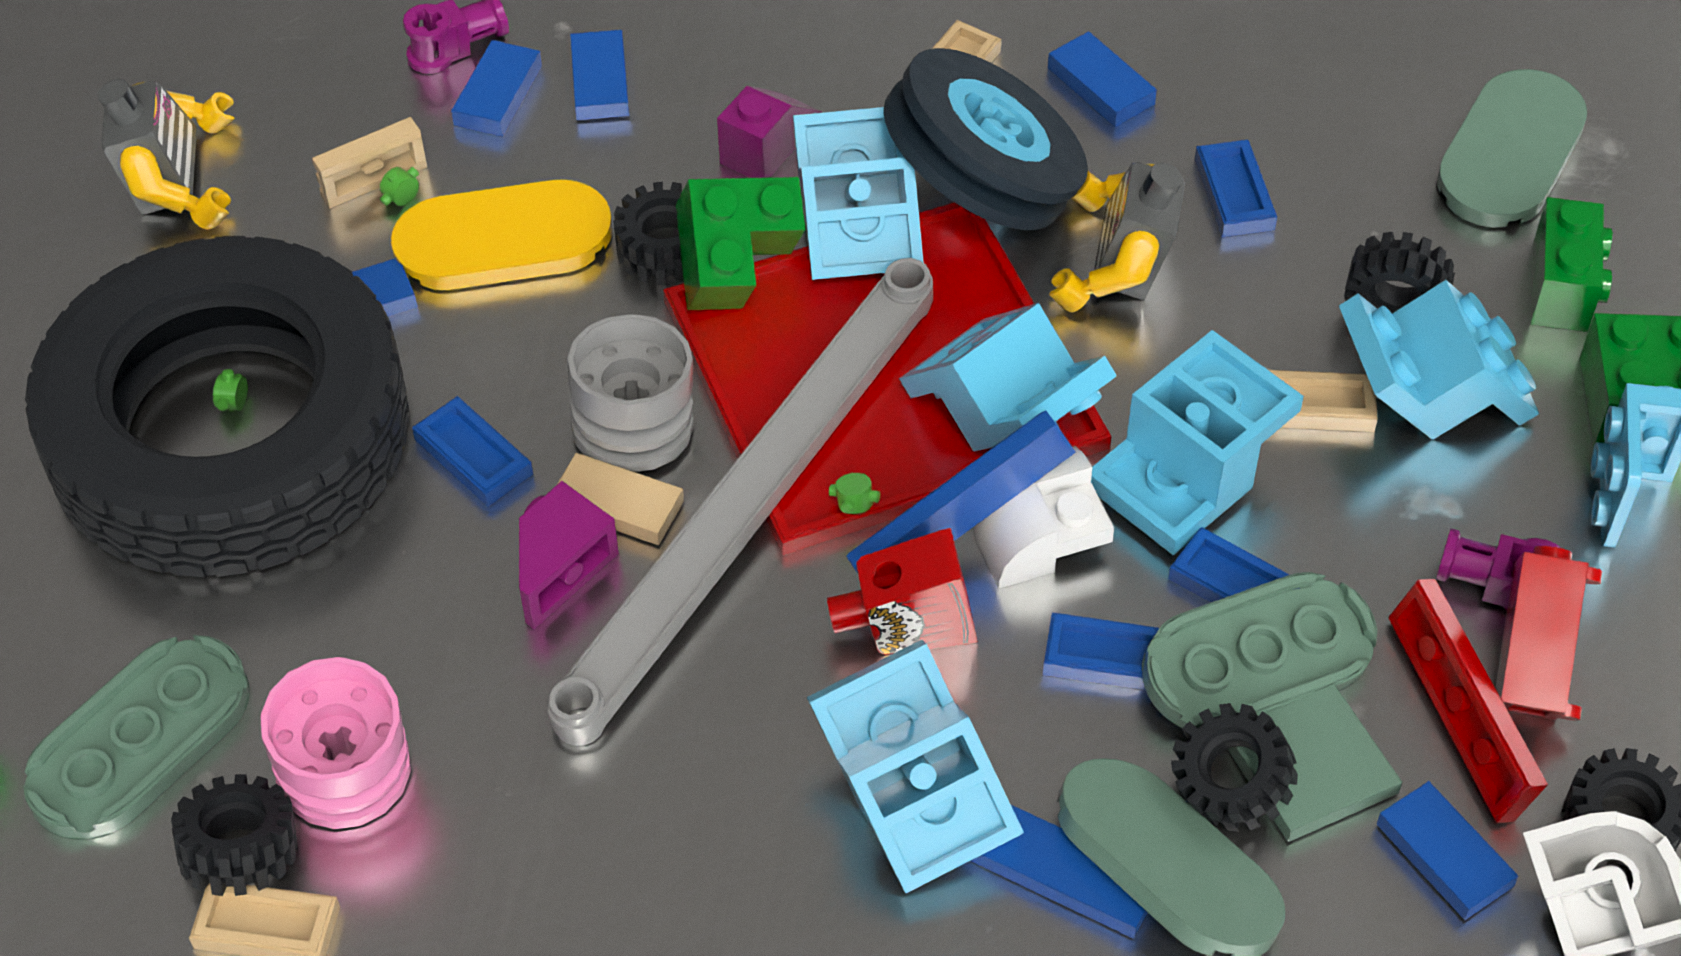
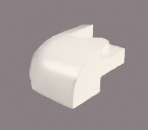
M1076 446L1073 447L1076 451L1075 454L973 527L978 547L998 589L1055 573L1056 558L1113 542L1114 526L1091 483L1093 467L1085 454Z
M1617 811L1589 813L1523 833L1565 956H1612L1681 937V861L1667 837L1645 820L1618 813Z

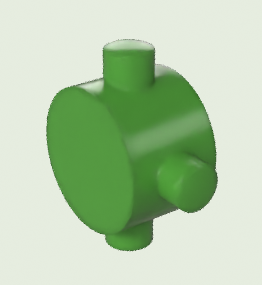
M401 167L390 169L383 176L380 183V191L383 194L380 197V201L385 206H388L391 202L398 206H404L411 202L419 189V182L416 179L419 172L414 167H411L408 171Z
M231 369L223 370L222 374L218 375L214 384L213 402L215 407L221 411H226L227 409L229 411H241L247 399V379L241 374H234V371Z
M863 473L846 474L840 477L836 484H831L829 487V495L837 497L839 509L846 514L863 513L869 510L874 502L878 503L880 500V491L872 490L870 478Z

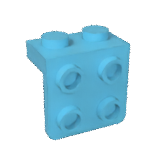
M1627 383L1618 407L1609 406L1604 425L1605 442L1595 443L1591 458V477L1600 478V490L1595 492L1591 521L1593 526L1601 527V542L1604 547H1616L1639 491L1641 479L1672 482L1681 462V389L1670 386Z

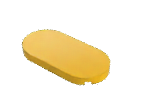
M547 180L443 195L421 201L409 208L398 219L392 231L391 245L394 258L403 265L407 277L409 274L411 277L419 279L420 285L427 288L451 290L561 274L581 269L596 259L595 253L600 251L603 245L604 249H606L611 241L613 228L609 205L597 190L577 181Z

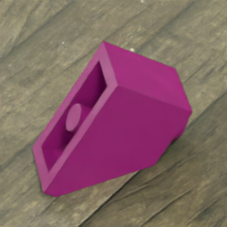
M746 86L717 117L720 164L749 178H771L796 149L793 115L822 113V111L777 91Z
M563 481L557 484L545 496L536 497L527 506L524 514L519 517V591L525 623L534 630L619 554L615 519Z

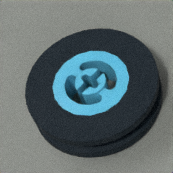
M934 48L924 50L913 58L903 74V79L895 84L885 100L884 119L888 132L899 151L911 166L947 198L993 223L1022 230L1045 228L1057 219L1066 207L1067 201L1077 193L1087 178L1088 165L1084 150L1078 138L1061 115L1024 82L980 57L953 49Z

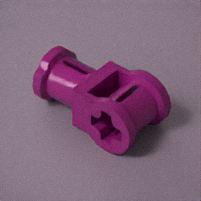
M447 0L438 4L425 3L410 8L403 18L405 33L410 37V45L407 47L406 52L408 64L415 71L422 74L440 73L447 69L452 62L470 56V43L492 35L502 37L509 34L508 19L500 0H480L458 8L453 0ZM420 20L423 21V26L419 27ZM434 51H438L437 58L434 57Z
M1450 528L1436 580L1445 582L1450 577L1485 587L1482 601L1502 606L1507 610L1515 561L1523 552L1533 553L1535 546L1561 547L1546 539H1519L1504 534L1500 535L1497 546L1461 537L1459 530Z

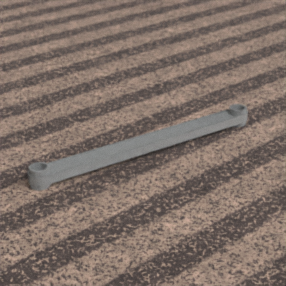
M902 258L894 261L887 267L885 275L568 674L553 687L549 695L547 711L554 732L565 743L573 746H585L601 736L605 726L917 323L928 314L933 302V278L926 264L913 258ZM586 708L584 712L579 714H568L575 709Z

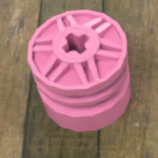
M334 657L312 660L288 672L269 692L261 712L262 741L268 759L272 764V772L276 778V783L284 789V796H289L294 813L310 824L331 829L362 826L385 814L401 797L411 772L409 746L402 723L398 697L384 675L364 662L347 658Z

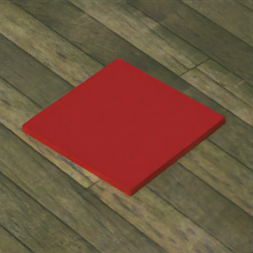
M955 202L919 212L923 261L933 278V302L928 314L917 323L766 518L783 555L896 519L991 449L973 451L941 398L936 399L933 393L910 398L899 380L903 375L982 319L1035 304L986 219L966 210ZM808 246L793 250L791 254L776 255L754 262L756 287L742 309L687 310L684 283L663 289L664 303L676 329L689 342L693 365L737 458L742 455L885 273L811 280ZM1094 405L1075 415H1071L1068 412L1056 421L1071 446H1076L1086 457L1111 448L1112 436ZM863 473L870 478L872 490L880 491V500L878 503L874 502L872 507L863 513L846 514L839 509L837 497L829 495L830 485L836 484V481L846 474Z

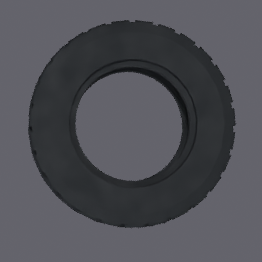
M215 236V238L211 239L200 238L176 243L174 246L162 247L138 256L135 260L127 264L124 263L103 275L94 285L90 284L69 303V307L65 311L62 310L46 332L45 340L40 342L30 366L32 372H29L25 395L27 406L25 410L29 431L54 493L67 517L71 518L73 525L91 542H98L100 549L122 561L127 562L130 560L135 566L160 573L170 572L178 576L206 577V575H216L220 577L249 573V570L258 568L262 570L290 561V558L296 557L299 554L302 556L328 542L329 538L335 534H340L362 515L361 513L364 509H368L387 486V478L390 479L393 476L403 454L402 447L406 444L409 426L407 391L394 332L381 302L376 299V295L360 277L353 276L351 270L329 256L324 257L320 252L296 243L289 244L284 240L255 236V238L246 236ZM232 351H254L272 354L295 363L314 379L305 402L282 428L262 441L234 452L213 456H180L149 447L129 433L136 409L154 385L179 367L209 355Z

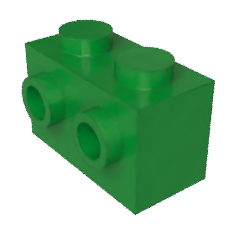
M1553 197L1546 198L1533 241L1530 325L1588 332L1597 303H1607L1612 284V270L1603 269V261L1606 262L1609 258L1613 232L1612 228L1604 227V204Z

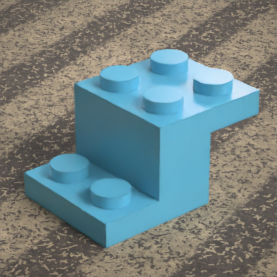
M884 107L793 115L797 168L800 179L804 221L807 229L811 280L885 273L891 263L902 258H913L924 263L915 169L905 159L892 140L884 119Z
M1445 280L1393 314L1385 306L1377 309L1359 293L1339 305L1374 394L1432 440L1491 404H1494L1519 426L1540 414L1530 392L1536 389L1535 381L1525 365L1520 360H1515L1510 349L1516 345L1514 335L1501 317L1496 316L1491 319L1488 316L1484 306L1473 293L1470 292L1464 296Z
M1039 303L982 319L903 375L899 380L910 398L933 393L936 399L941 398L972 450L978 451L993 448L1042 411L1046 410L1056 423L1058 419L1068 412L1071 415H1075L1088 409L1102 398L1099 389L1117 375L1105 356L1074 363Z
M1211 330L1132 394L1127 438L1092 466L1091 483L1100 499L1174 555L1190 542L1201 527L1206 528L1253 488L1261 444L1301 411L1304 396L1218 333Z
M923 640L806 697L861 811L872 826L905 893L1024 834L970 718L953 701L932 654Z

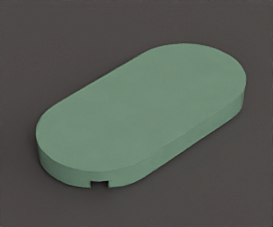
M1511 70L1489 80L1481 90L1441 161L1437 186L1439 193L1442 191L1447 198L1446 205L1462 219L1485 227H1507L1509 221L1521 219V223L1534 218L1543 208L1546 198L1549 197L1582 135L1587 118V107L1582 95L1566 80L1540 70Z
M1313 572L1291 574L1180 613L1168 619L1161 625L1144 653L1142 662L1143 683L1150 700L1157 710L1169 721L1181 728H1184L1189 721L1196 728L1200 727L1204 722L1198 713L1206 709L1210 710L1213 717L1220 716V704L1231 703L1237 713H1240L1241 704L1253 706L1257 715H1260L1262 711L1266 713L1297 701L1333 683L1340 691L1358 680L1372 659L1378 631L1373 613L1361 595L1343 582L1338 586L1332 581L1324 580L1326 575Z
M193 635L194 640L179 642L177 637L165 639L141 652L49 733L32 751L25 768L27 778L24 794L25 800L36 820L55 835L77 840L103 837L131 823L225 737L242 718L248 705L250 689L242 661L237 653L230 646L216 638Z
M1101 758L1084 761L1067 774L1057 799L1061 808L1058 818L1064 833L1077 848L1176 939L1192 950L1208 956H1213L1215 950L1232 954L1231 956H1261L1269 950L1285 921V904L1278 887L1259 865L1199 812L1193 809L1171 787L1148 770L1117 759Z

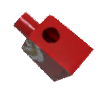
M951 528L942 529L861 556L856 562L861 590L827 597L834 633L870 626L878 653L884 655L894 654L920 640H923L929 649L978 642L968 593Z

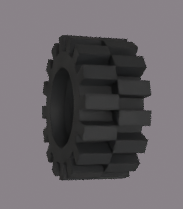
M663 181L654 182V191L647 192L644 185L635 189L636 199L627 194L621 199L622 207L617 206L614 212L615 220H613L618 260L620 264L624 263L625 271L630 275L638 270L640 281L648 283L651 275L656 276L657 285H666V277L674 276L676 284L684 282L679 235L665 239L646 235L659 228L678 229L676 203L682 193V183L672 182L670 190H663Z
M1385 232L1382 235L1381 242L1375 236H1371L1366 239L1365 246L1359 244L1355 249L1345 286L1344 299L1347 301L1359 293L1377 309L1385 306L1393 314L1445 280L1453 285L1455 276L1452 259L1445 260L1446 251L1441 246L1430 250L1432 240L1426 237H1422L1419 243L1412 242L1413 233L1403 232L1402 239L1395 240L1393 232ZM1386 281H1399L1413 287H1399Z
M1231 703L1220 704V716L1213 717L1209 709L1198 713L1204 723L1196 728L1189 721L1182 729L1188 738L1187 741L1183 742L1176 739L1173 751L1179 760H1171L1172 772L1178 779L1175 783L1191 807L1216 828L1219 822H1222L1227 831L1239 832V822H1245L1250 830L1261 827L1257 817L1266 813L1271 821L1280 815L1275 806L1280 800L1288 805L1292 799L1293 794L1288 786L1289 784L1297 785L1298 773L1293 764L1297 763L1296 758L1279 726L1276 727L1272 718L1262 711L1258 716L1253 706L1241 704L1240 713H1237ZM1235 746H1243L1253 750L1258 756V769L1255 776L1248 783L1238 788L1229 789L1213 782L1211 768L1214 760L1220 753Z
M1615 748L1604 750L1600 760L1595 755L1588 758L1583 768L1578 769L1564 800L1561 812H1565L1562 821L1589 813L1605 812L1602 807V801L1607 797L1626 798L1640 805L1648 813L1651 820L1650 825L1667 837L1676 852L1681 842V784L1673 786L1678 772L1670 765L1663 772L1657 770L1656 766L1660 758L1650 753L1645 763L1637 761L1638 749L1626 748L1621 759H1618Z
M235 774L233 784L225 785L224 777L221 776L212 779L213 789L207 790L202 784L192 789L193 800L183 796L177 803L179 812H173L171 829L181 875L185 880L191 878L194 888L202 891L210 883L212 895L223 896L226 887H234L235 896L247 895V884L254 883L258 891L269 887V874L280 880L286 874L285 864L293 865L296 859L295 849H298L293 808L289 796H284V789L277 783L269 788L268 779L257 776L253 784H248L247 774ZM234 830L254 831L237 839H217L218 836Z

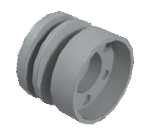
M635 314L612 316L587 326L573 340L567 357L568 383L571 393V428L575 445L585 456L632 472L654 470L675 460L689 445L693 431V399L691 395L693 388V357L689 342L674 326L649 316Z

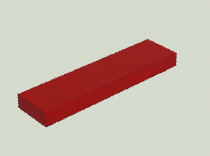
M1418 579L1389 615L1388 619L1496 823L1515 822L1548 786V783L1436 579Z

